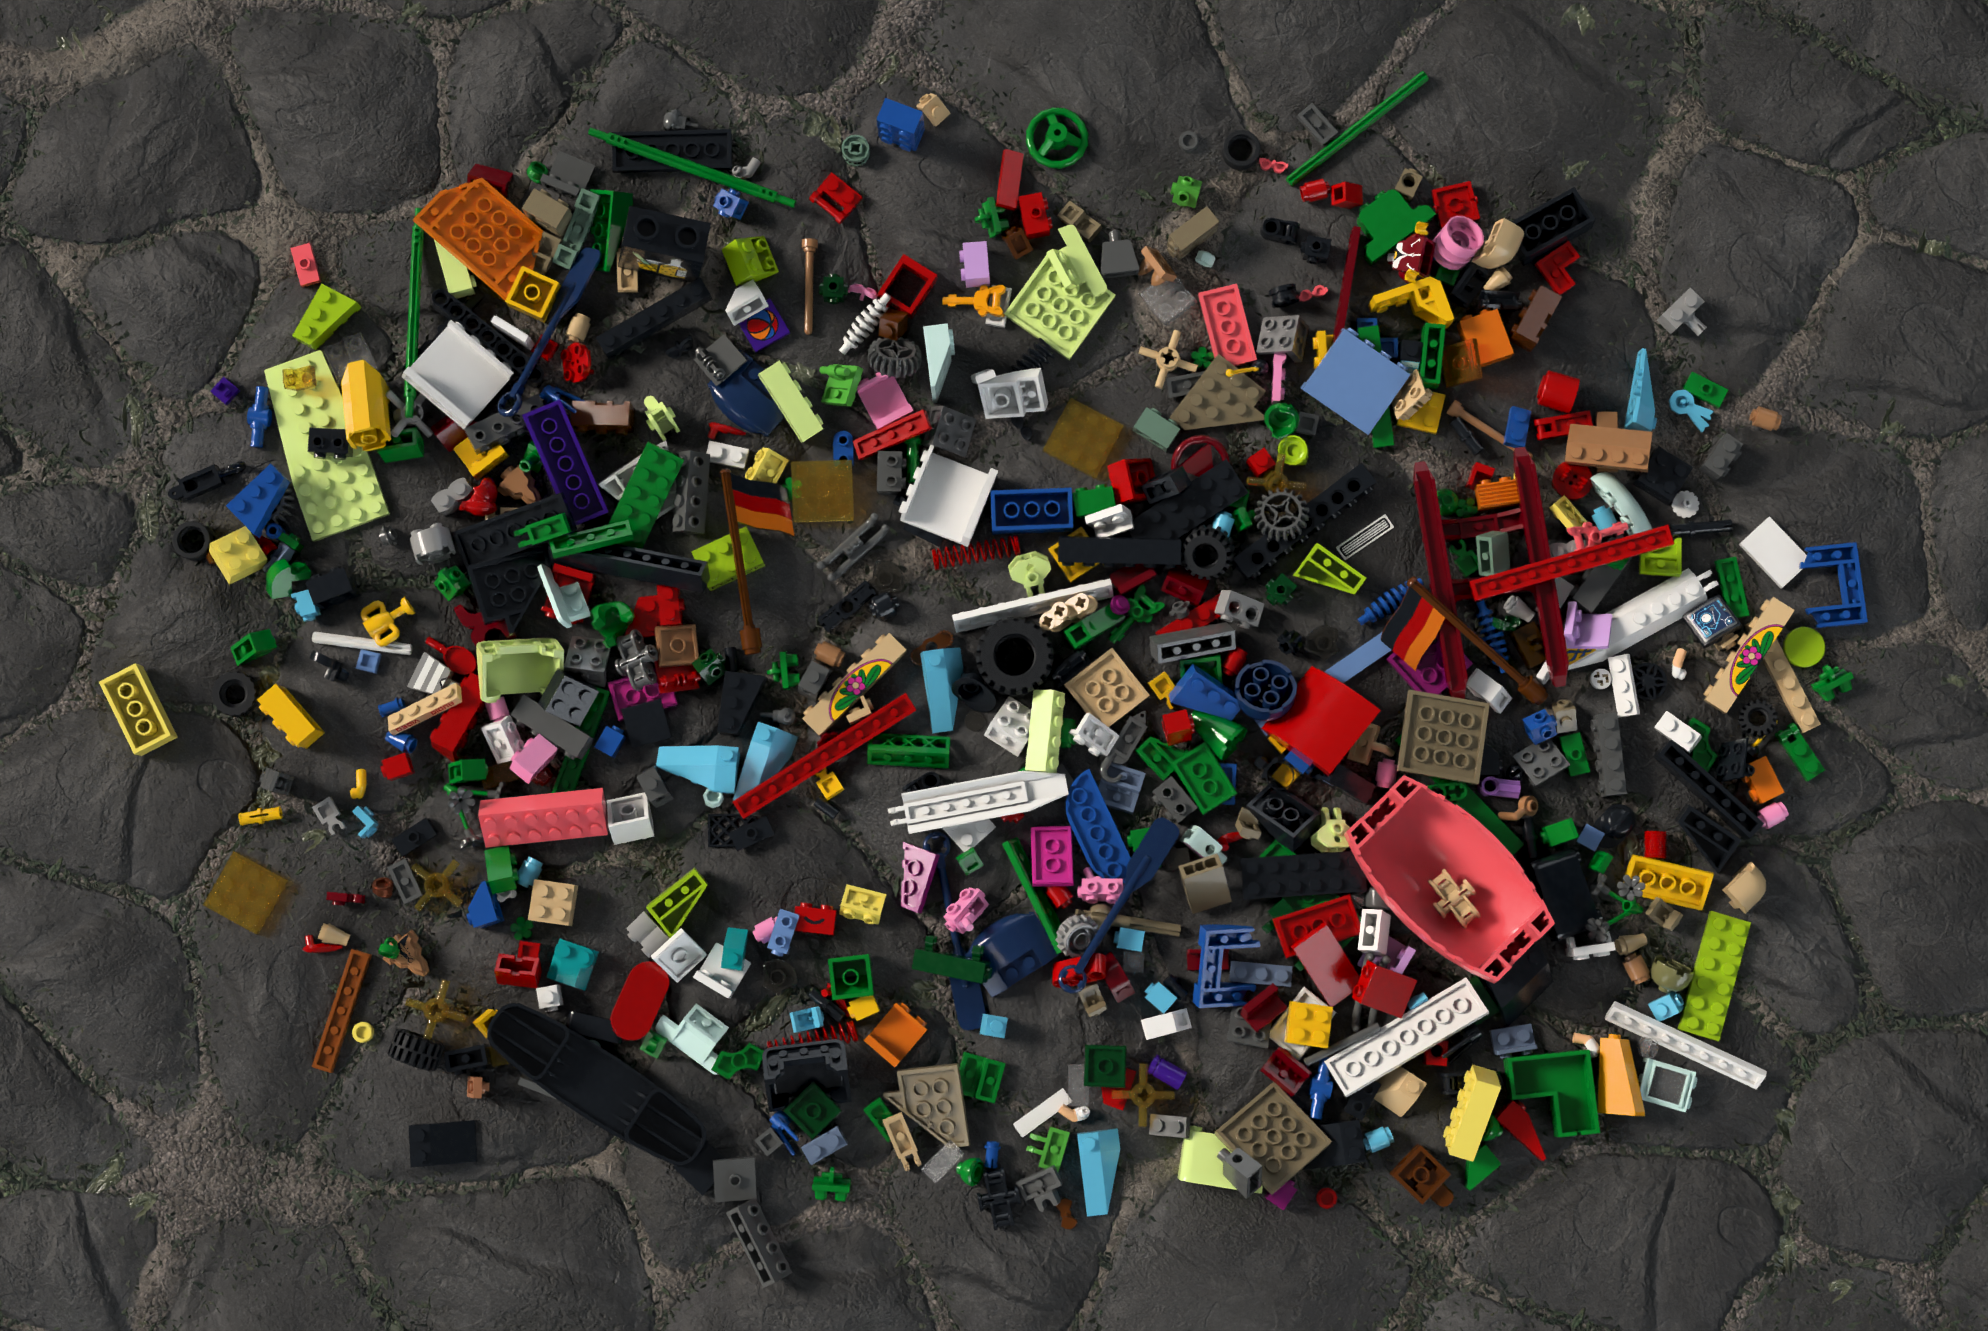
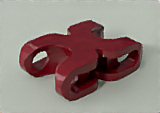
M461 604L454 607V611L462 625L468 629H474L471 633V640L475 646L478 642L488 641L489 635L497 630L502 631L510 640L517 638L516 631H514L512 636H509L504 620L484 625L480 612L471 614Z

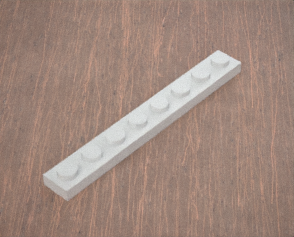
M1110 579L1098 580L1093 583L1081 584L1067 589H1059L1054 592L1042 593L1032 597L960 612L952 615L955 631L959 633L994 625L996 621L1000 619L1005 620L1007 617L1024 618L1046 613L1052 609L1055 603H1065L1068 599L1080 593L1091 595L1097 601L1114 597L1112 583Z
M1614 1001L1606 1013L1605 1020L1754 1089H1757L1766 1077V1070Z

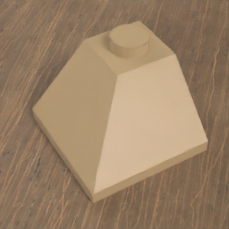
M1400 1066L1376 1080V1082L1382 1085L1374 1100L1402 1117L1417 1100L1427 1083Z

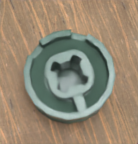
M851 135L843 141L842 154L844 160L852 166H861L866 163L870 156L868 142L863 136Z

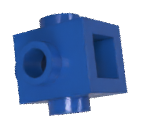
M721 188L715 197L713 207L719 209L718 214L728 219L731 216L741 220L749 202L740 197V192L732 188L729 191Z
M1545 709L1522 719L1526 734L1535 745L1557 735L1555 726H1557L1556 719L1553 715H1549Z

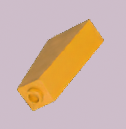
M1608 1034V1038H1600L1597 1112L1645 1116L1629 1039H1621V1035Z

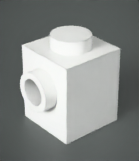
M560 985L536 988L539 1009H545L546 1012L556 1011L558 1006L564 1005Z

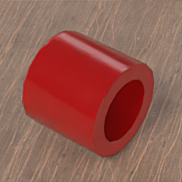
M1548 370L1546 375H1543L1538 389L1537 404L1569 414L1577 395L1580 379Z

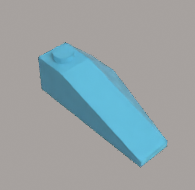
M1642 348L1637 354L1624 429L1651 432L1656 427L1657 418L1654 417L1655 406L1647 351Z
M943 648L923 651L920 653L932 734L953 731L958 698L952 692V684L960 679L963 673L961 649Z
M758 722L733 801L780 772L781 768L792 756L798 736Z
M719 745L662 746L658 750L656 767L691 780L692 783H698L713 792L735 794L740 760L739 747Z
M1118 1128L1077 1133L1087 1217L1108 1214L1120 1154Z

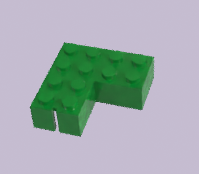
M1589 1049L1503 1058L1508 1099L1516 1100L1549 1096L1555 1137L1600 1133Z

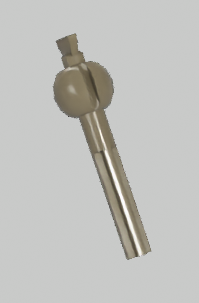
M1096 904L1089 911L1076 909L1075 914L1079 916L1084 914L1086 917L1090 916L1098 924L1097 929L1099 930L1111 908L1105 904ZM1117 915L1111 925L1179 937L1181 932V925L1124 915Z

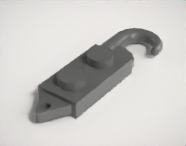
M1146 711L1128 718L1119 733V738L1102 762L1100 775L1106 782L1116 783L1122 778V774L1115 778L1110 777L1107 770L1112 762L1121 765L1128 761L1148 727L1146 726Z

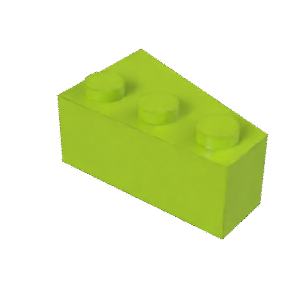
M321 284L292 336L302 344L316 350L334 334L333 332L340 325L345 324L348 321L347 319L362 307L349 297Z
M1318 543L1315 544L1293 575L1354 595L1366 580L1365 576Z
M694 867L646 905V908L671 938L678 931L708 883Z

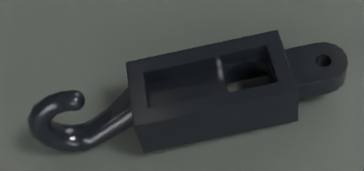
M239 461L228 465L226 469L222 470L215 464L177 480L179 485L169 489L168 496L173 500H179L183 497L187 500L196 498L226 485L223 478L242 472L246 468V463ZM196 481L198 484L197 489L190 492L187 484Z

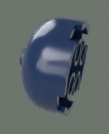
M1262 660V662L1251 665L1247 664L1237 675L1235 697L1240 709L1247 716L1255 720L1273 721L1283 717L1290 711L1296 699L1297 683L1292 676V672L1279 662Z

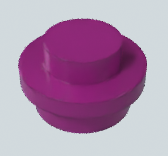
M1116 595L1111 600L1110 608L1113 613L1123 615L1129 611L1130 604L1124 596Z

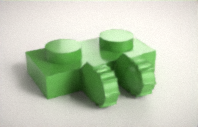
M1050 1126L1047 1138L1031 1133L1029 1138L1045 1142L1043 1150L1031 1145L1027 1146L1026 1150L1041 1155L1038 1167L1045 1169L1055 1165L1057 1172H1059L1070 1132Z

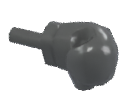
M672 109L671 112L666 113L664 116V127L668 131L684 130L685 127L698 129V124L686 122V117H682L678 109Z
M783 708L782 710H773V713L760 712V717L773 718V722L788 725L793 723L796 713L791 708Z

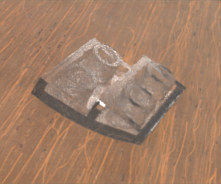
M1178 277L1173 282L1166 280L1158 286L1150 285L1139 293L1142 300L1165 327L1197 303L1196 298L1183 286L1182 281Z
M362 332L344 337L342 341L325 346L322 349L338 386L341 385L348 363L364 359L373 368L377 369V365Z

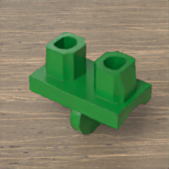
M988 197L987 201L982 203V208L978 209L979 216L974 219L975 223L982 224L983 229H988L989 238H995L999 233L1009 229V223L1007 219L998 218V214L1003 213L1005 208L996 206L994 197Z
M779 652L781 669H778V662H772V669L767 670V675H773V681L780 682L779 675L781 674L784 691L790 690V687L798 686L800 683V674H789L788 667L799 666L798 655Z
M1825 665L1822 667L1823 673L1819 675L1820 680L1811 684L1812 689L1819 693L1822 700L1829 701L1835 697L1833 688L1838 687L1842 693L1851 690L1850 680L1854 677L1851 672L1848 673L1845 669L1839 670L1837 666L1831 668L1829 665Z
M831 1166L830 1172H822V1177L814 1176L812 1190H815V1198L817 1200L827 1199V1191L835 1192V1200L846 1201L847 1194L850 1192L851 1178H842L843 1173H835V1167Z

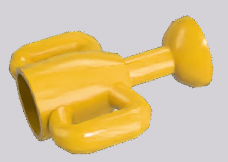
M405 596L401 599V606L390 613L386 611L384 603L379 600L370 603L361 610L364 627L380 647L389 645L399 637L400 631L394 624V619L404 613L409 615L415 614L412 605ZM380 608V613L372 616L371 618L367 616L374 610ZM388 629H391L393 631L391 634L381 639L380 636L383 633H385Z

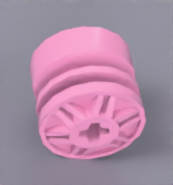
M1465 216L1452 217L1433 240L1436 243L1433 257L1439 264L1450 270L1464 268L1484 243V235L1481 228L1472 219Z

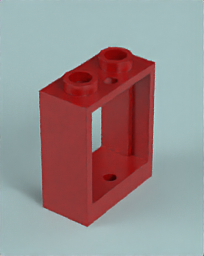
M903 254L877 294L880 299L887 293L902 268L907 269L926 281V284L910 308L893 297L886 304L888 308L892 306L896 310L908 313V317L912 319L937 282L938 277L931 270Z

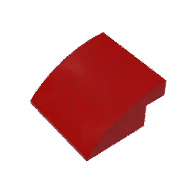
M1311 666L1297 683L1296 699L1290 711L1279 719L1267 721L1261 729L1309 766L1314 764L1329 776L1381 710L1347 685Z

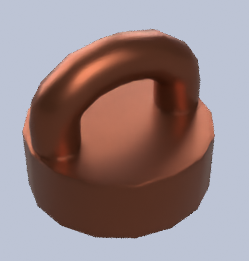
M386 877L377 878L372 883V891L381 898H389L392 896L393 882Z

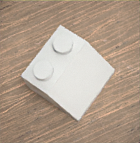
M645 792L607 800L608 827L614 845L654 837L653 819L649 799Z

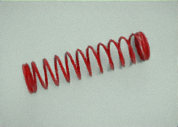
M1011 536L1008 537V549L1004 538L1001 537L1000 551L996 540L993 539V555L988 541L985 540V557L980 542L977 541L976 544L977 558L972 544H969V559L964 545L961 544V561L956 546H953V562L947 547H945V563L940 549L937 548V554L936 549H932L935 570H939V554L945 569L947 568V553L953 568L955 567V552L959 564L962 566L963 550L967 563L970 565V546L976 563L978 564L979 562L978 545L983 560L986 562V543L993 561L995 559L994 542L1000 559L1003 558L1002 541L1007 556L1010 558V539L1015 555H1021L1018 536H1013L1014 542Z
M847 1021L848 1041L842 1025L839 1023L840 1040L842 1041L843 1034L846 1043L849 1044L851 1032L854 1042H858L854 1021ZM831 1025L832 1039H834V1036L835 1039H838L835 1030ZM823 1027V1038L824 1040H826V1038L827 1040H829L827 1032ZM815 1029V1040L821 1041L819 1034ZM807 1031V1042H812L810 1034ZM799 1033V1043H804L802 1036ZM791 1035V1044H795L794 1038ZM783 1037V1045H787L786 1040ZM775 1039V1046H779L777 1039ZM771 1040L767 1041L768 1048L773 1047Z

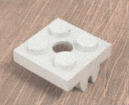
M1609 931L1606 933L1608 939L1601 944L1576 947L1574 937L1566 938V957H1573V960L1590 958L1589 954H1593V957L1610 955V951L1615 950V944L1611 941Z

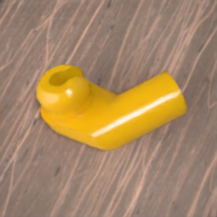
M365 769L356 770L357 788L350 790L352 799L364 797L367 785Z

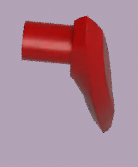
M715 422L708 423L711 429L707 437L715 440L718 431L725 434L746 435V432L735 427Z
M253 535L258 545L263 547L261 550L265 555L278 549L269 539L263 536L258 538Z
M1231 832L1221 836L1217 842L1223 846L1222 851H1227L1229 843L1241 840L1243 837L1240 836L1239 832Z
M313 935L305 936L306 946L302 950L309 953H325L341 949L343 945L314 944Z
M827 983V988L822 989L821 994L823 997L829 995L832 997L830 983ZM845 999L834 1000L846 1013V1017H849Z

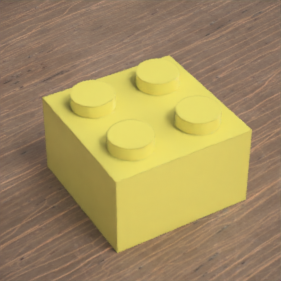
M246 526L210 543L209 552L229 585L263 569V566L267 563L265 554Z

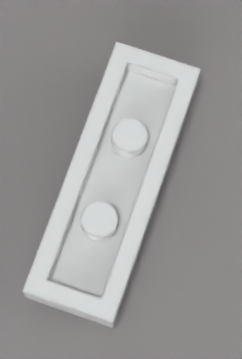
M1630 654L1609 657L1608 663L1618 718L1640 714Z

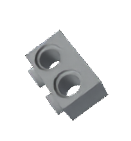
M1221 590L1214 613L1220 615V619L1223 621L1238 622L1237 626L1249 629V627H1258L1265 604L1232 590ZM1230 603H1231V605H1232L1231 611L1229 610V604H1230ZM1247 610H1248V612H1249L1248 618L1246 617V611H1247Z

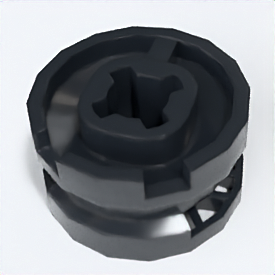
M1285 284L1269 290L1268 293L1272 296L1273 300L1271 302L1272 307L1282 308L1297 303L1300 299L1295 292L1296 284Z

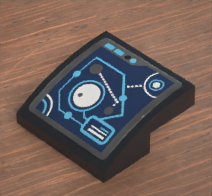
M1720 595L1706 600L1682 616L1683 621L1703 648L1722 641L1723 636L1739 630L1742 625Z

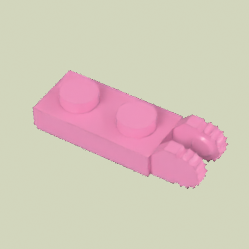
M1286 353L1273 355L1272 405L1280 403V400H1284L1285 388H1281V380H1285V368H1282V365L1285 363Z

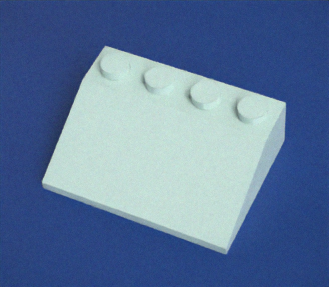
M948 323L923 326L933 403L938 401L952 362L951 355H955L953 330H948Z

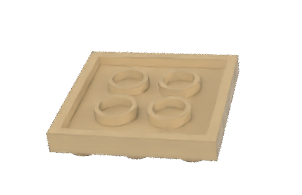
M1113 648L1109 649L1064 684L1065 688L1085 713L1092 714L1108 727L1112 726L1150 696Z

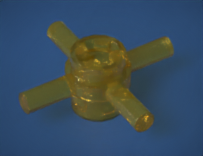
M1278 453L1275 471L1266 472L1263 478L1247 477L1246 481L1247 485L1264 486L1267 492L1271 490L1273 494L1276 493L1277 487L1280 489V492H1284L1285 487L1295 490L1306 489L1305 482L1288 481V478L1283 474L1286 455Z
M453 859L442 874H429L417 863L412 866L411 869L425 880L424 888L426 893L414 906L418 911H421L432 897L439 898L444 896L457 908L461 906L463 901L449 890L450 883L448 879L460 865L458 861ZM434 880L442 882V887L437 891L433 890L435 888Z
M442 979L437 997L428 1000L426 1003L411 998L406 1000V1006L422 1010L424 1016L429 1020L423 1036L425 1039L431 1040L436 1023L442 1022L446 1018L463 1023L467 1019V1015L449 1010L448 1004L444 1001L450 983L447 980ZM437 1004L438 1008L442 1009L441 1013H435V1016H433L431 1012L433 1011V1006Z
M1143 1063L1139 1065V1083L1131 1091L1112 1090V1099H1131L1139 1107V1126L1147 1127V1107L1152 1105L1155 1099L1174 1100L1175 1094L1174 1091H1155L1147 1083L1148 1064ZM1142 1089H1146L1148 1093L1147 1097L1149 1098L1146 1101L1138 1097V1093H1141Z

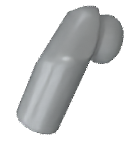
M752 157L747 166H734L732 173L740 179L751 178L761 162Z

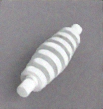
M885 293L880 299L875 298L872 301L875 306L871 304L867 306L870 312L866 310L861 312L865 318L860 315L855 318L858 323L853 322L851 325L855 331L850 328L848 329L847 333L850 337L846 335L843 337L844 344L839 349L841 353L845 355L850 348L856 349L858 345L855 342L857 341L861 344L864 341L861 335L865 338L870 335L866 329L870 332L875 330L871 323L875 326L879 324L875 317L880 319L883 315L880 311H887L886 304L892 298L889 294Z

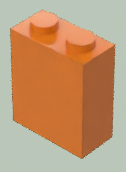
M1491 308L1480 311V315L1472 317V314L1464 316L1457 324V329L1472 370L1511 358L1514 354L1498 309L1491 311Z

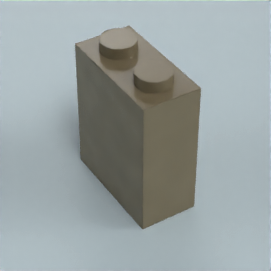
M1206 206L1169 235L1167 251L1173 258L1176 257L1180 261L1217 232L1219 220Z
M1217 853L1178 866L1192 914L1232 901L1224 868Z

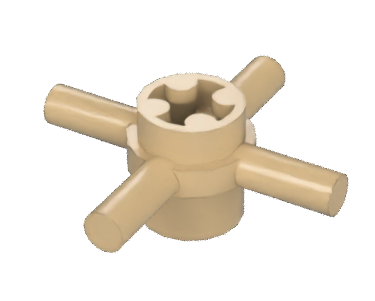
M1178 330L1173 331L1169 346L1162 348L1159 352L1142 346L1139 349L1138 354L1156 359L1157 366L1160 368L1155 384L1156 388L1162 389L1167 373L1175 370L1177 367L1196 372L1198 367L1196 364L1180 359V355L1176 350L1181 332ZM1163 356L1173 357L1174 361L1171 360L1169 364H1165Z

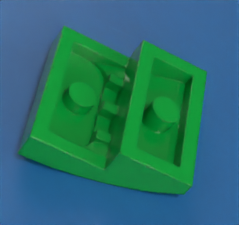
M963 1052L959 1067L963 1095L995 1104L1006 1063Z

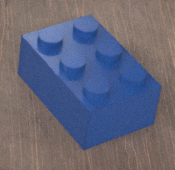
M885 98L876 119L879 138L884 143L900 145L899 147L905 151H916L925 130L923 112Z

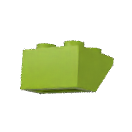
M765 236L738 238L721 249L736 286L744 285L752 279L754 282H757L779 272Z

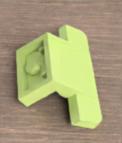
M1067 225L1059 228L1058 230L1067 246L1060 250L1051 249L1047 252V255L1064 287L1073 289L1086 282L1094 298L1104 294L1107 290V285L1074 225Z

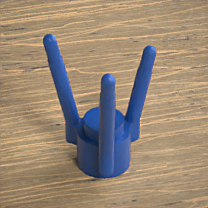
M547 385L540 394V398L544 400V405L560 399L562 405L573 413H577V410L563 401L561 395L575 401H585L561 390L557 386L554 388L551 385Z
M782 1110L777 1111L769 1120L773 1124L771 1127L777 1132L791 1155L794 1156L795 1152L782 1131L785 1129L795 1141H799V1138L788 1127L791 1123L789 1120L791 1118Z

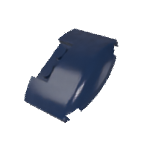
M739 349V352L745 357L747 362L717 387L710 381L708 388L711 390L716 405L729 420L750 433H760L768 437L785 417L758 376L764 369L754 359Z
M1029 912V914H1012L992 923L975 938L969 952L965 956L972 958L973 945L985 946L982 960L991 962L992 976L983 985L990 996L994 997L1036 969L1044 966L1059 954L1056 953L1046 930L1036 914Z

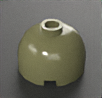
M1655 956L1651 966V977L1659 985L1658 989L1669 994L1670 991H1682L1689 985L1694 976V972H1691L1692 969L1672 959V962L1664 961V956Z

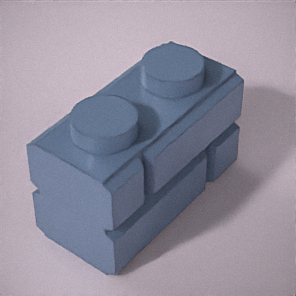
M836 1126L803 1145L801 1149L810 1165H813L844 1147L848 1142L840 1127Z

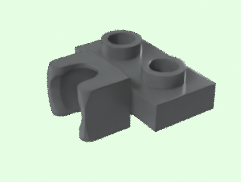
M1055 1165L1016 1182L1024 1200L1027 1201L1034 1198L1041 1212L1047 1207L1046 1199H1049L1054 1206L1061 1202L1056 1188L1062 1186L1063 1182Z

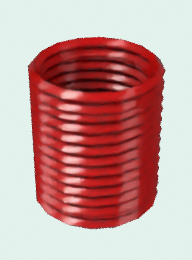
M1645 831L1644 857L1652 859L1667 858V832Z

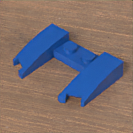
M1857 542L1806 547L1804 551L1808 553L1805 562H1800L1799 569L1837 566L1842 605L1805 609L1806 614L1809 615L1811 613L1818 623L1815 627H1839L1867 623Z
M1200 925L1198 945L1201 946L1198 983H1194L1193 1003L1198 1008L1244 1006L1247 1004L1242 999L1247 990L1255 991V984L1220 982L1224 949L1260 947V942L1258 940L1253 941L1250 932L1255 931L1252 926Z

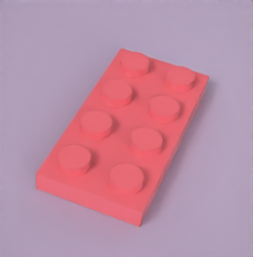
M1233 284L1198 293L1214 358L1220 354L1235 367L1256 361L1257 358L1238 285Z

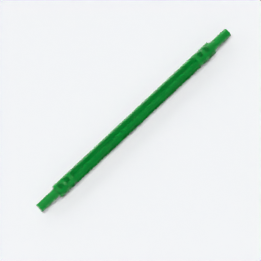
M591 127L588 131V135L604 140L606 144L772 203L778 202L792 208L795 207L796 200L782 196L777 191L611 132L605 133Z
M415 208V216L422 208ZM415 222L412 227L406 368L408 366L411 367L418 359L424 230ZM405 380V417L413 418L414 399H416L417 389Z

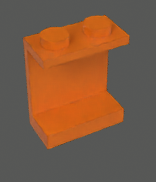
M896 1002L874 1030L864 1039L870 1047L894 1067L900 1063L928 1030L925 1027L927 1023L919 1016L914 1018L910 1014L911 1009L903 1002L900 1005Z

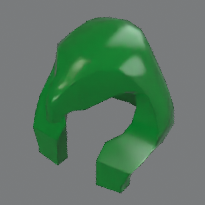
M615 601L595 606L590 610L589 617L593 628L605 638L603 641L605 647L610 648L617 645V637L624 634L633 622L635 615L625 602Z

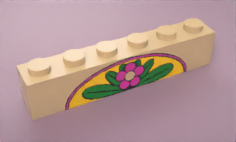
M1774 597L1770 601L1768 599L1764 601L1760 608L1763 612L1759 618L1756 616L1749 624L1751 630L1747 635L1743 633L1737 642L1740 645L1736 652L1731 651L1726 659L1729 663L1725 669L1722 667L1719 669L1714 677L1717 681L1713 686L1709 685L1703 694L1706 696L1703 701L1724 714L1728 712L1795 611Z
M890 633L881 635L875 642L877 645L872 650L870 648L861 655L863 659L858 664L854 662L846 670L848 674L844 678L839 677L832 684L834 687L832 690L823 692L818 698L819 702L814 707L812 705L803 712L805 716L802 719L820 737L860 699V696L864 695L907 653V650Z

